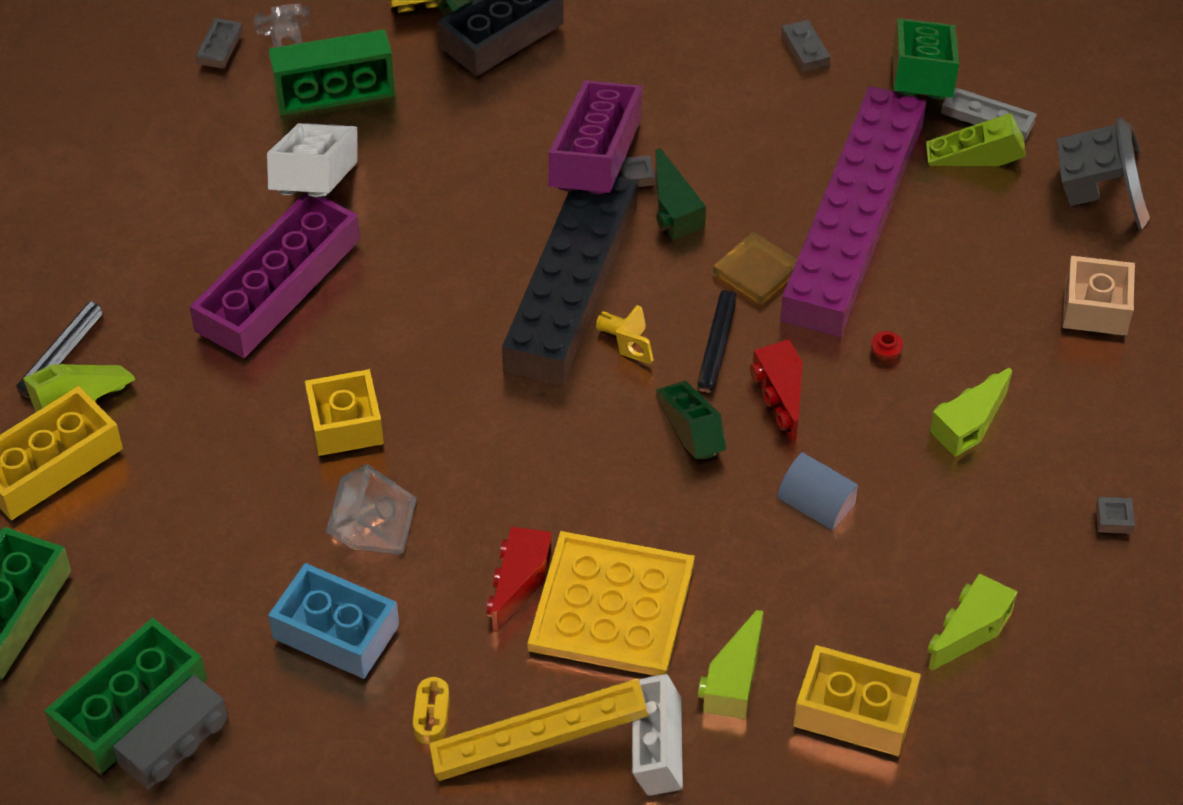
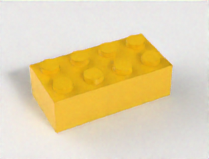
M77 386L0 434V509L11 521L123 449L117 424L80 386Z

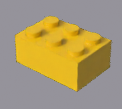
M815 645L796 702L793 726L899 756L916 701L921 674Z

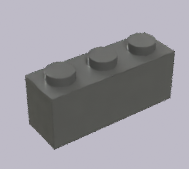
M193 675L113 745L118 765L149 790L155 783L166 779L171 773L172 768L184 757L191 756L206 737L222 728L225 720L228 718L224 699Z

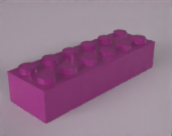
M583 81L549 151L548 187H557L561 191L588 190L592 194L611 192L641 121L642 86Z
M305 192L190 306L194 332L245 359L360 241L358 214L322 196L314 197Z

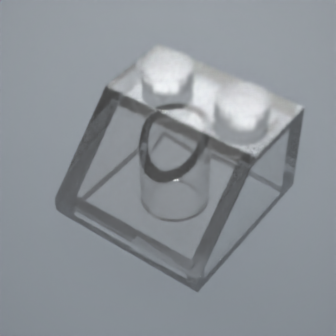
M365 464L341 477L326 532L351 549L399 555L404 552L417 498L370 465Z

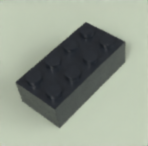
M472 0L438 20L439 47L477 77L564 24L563 0Z

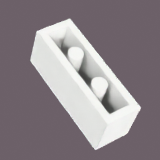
M667 674L639 679L649 716L633 721L632 774L647 796L683 790L681 696Z

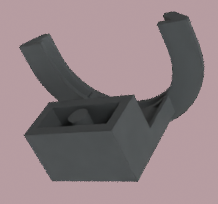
M1118 117L1115 125L1057 138L1061 181L1070 206L1099 200L1098 182L1125 177L1138 229L1142 230L1150 220V215L1135 161L1134 152L1140 154L1141 149L1133 126L1123 118Z

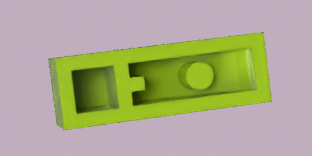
M756 610L710 663L708 677L701 676L698 698H704L703 713L746 720L762 631L763 611Z

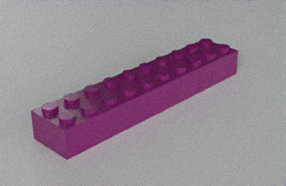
M868 87L783 293L781 322L838 337L842 336L922 129L926 99L905 96L877 87Z

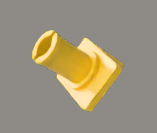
M636 305L626 318H621L605 311L601 312V315L597 318L596 328L600 332H606L617 337L620 355L651 364L653 355L650 341L648 338L640 336L646 328L642 306ZM637 343L641 346L644 353L635 351L632 345Z

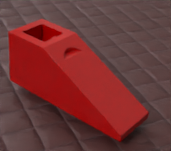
M790 339L755 349L753 364L750 365V374L753 381L759 383L762 387L763 397L767 406H772L776 412L779 428L782 431L786 430L793 442L797 439L803 362Z
M511 527L508 540L502 539L499 558L503 560L501 568H495L493 588L497 589L495 596H489L486 616L492 617L493 631L498 632L546 580L552 555V532Z

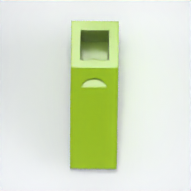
M1011 113L926 142L928 164L930 166L998 167L1026 157L1023 134Z
M52 364L24 377L23 380L33 407L37 412L77 386H80L96 401L97 398L109 392H117L123 389L126 384L134 381L135 378L134 375L121 365Z
M1010 368L999 374L994 373L990 375L980 385L973 389L968 388L964 390L959 397L948 403H941L933 411L930 432L954 457L982 441L1008 392L1012 375Z
M980 573L972 585L967 583L958 600L961 604L957 610L951 608L944 620V631L941 635L936 633L929 643L927 652L931 654L928 668L935 670L997 637L1013 612L1017 591Z

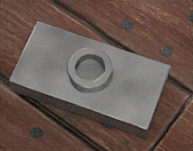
M215 18L195 56L196 63L225 68L243 32L242 23Z

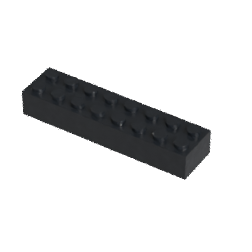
M617 176L610 193L592 194L588 190L578 189L568 192L502 345L503 372L565 386L637 208L638 180Z

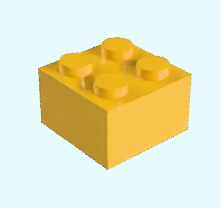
M370 369L305 381L318 456L384 444L381 417Z

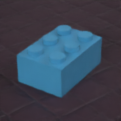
M304 563L268 615L273 639L363 679L399 627L397 602L307 563Z

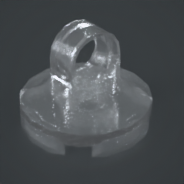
M288 4L271 8V15L263 17L261 12L253 18L255 32L262 35H271L275 48L282 46L281 39L285 37L291 38L295 44L302 43L299 28L311 21V14L308 6L302 10L301 4Z

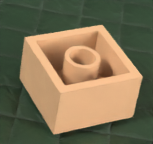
M1071 256L1065 279L1063 328L1127 336L1134 311L1135 263Z

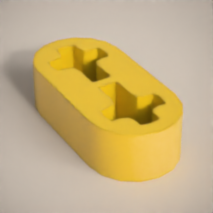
M428 677L422 680L416 692L413 715L414 736L420 743L426 745L443 739L447 729L450 704L449 687L443 679L438 677ZM431 691H438L435 705L429 704L428 696L431 695ZM428 717H434L432 731L425 730Z

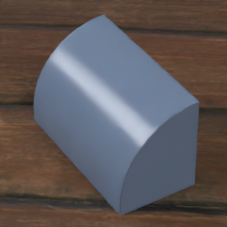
M801 452L786 472L779 487L777 498L827 528L834 530L854 507L858 484Z

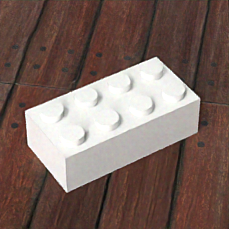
M298 123L267 152L268 190H278V193L282 195L296 194L297 191L308 192V195L314 197L326 196L357 163V127Z

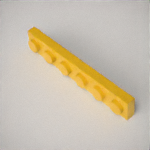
M637 678L429 743L435 775L441 781L647 717L649 713L639 679Z

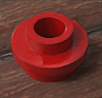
M882 331L873 336L871 349L879 360L892 361L901 354L903 340L894 332Z

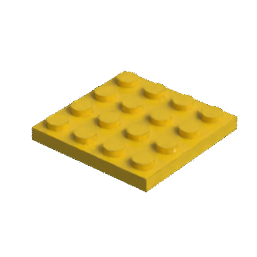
M560 531L527 643L528 651L653 676L667 674L694 567L695 556Z

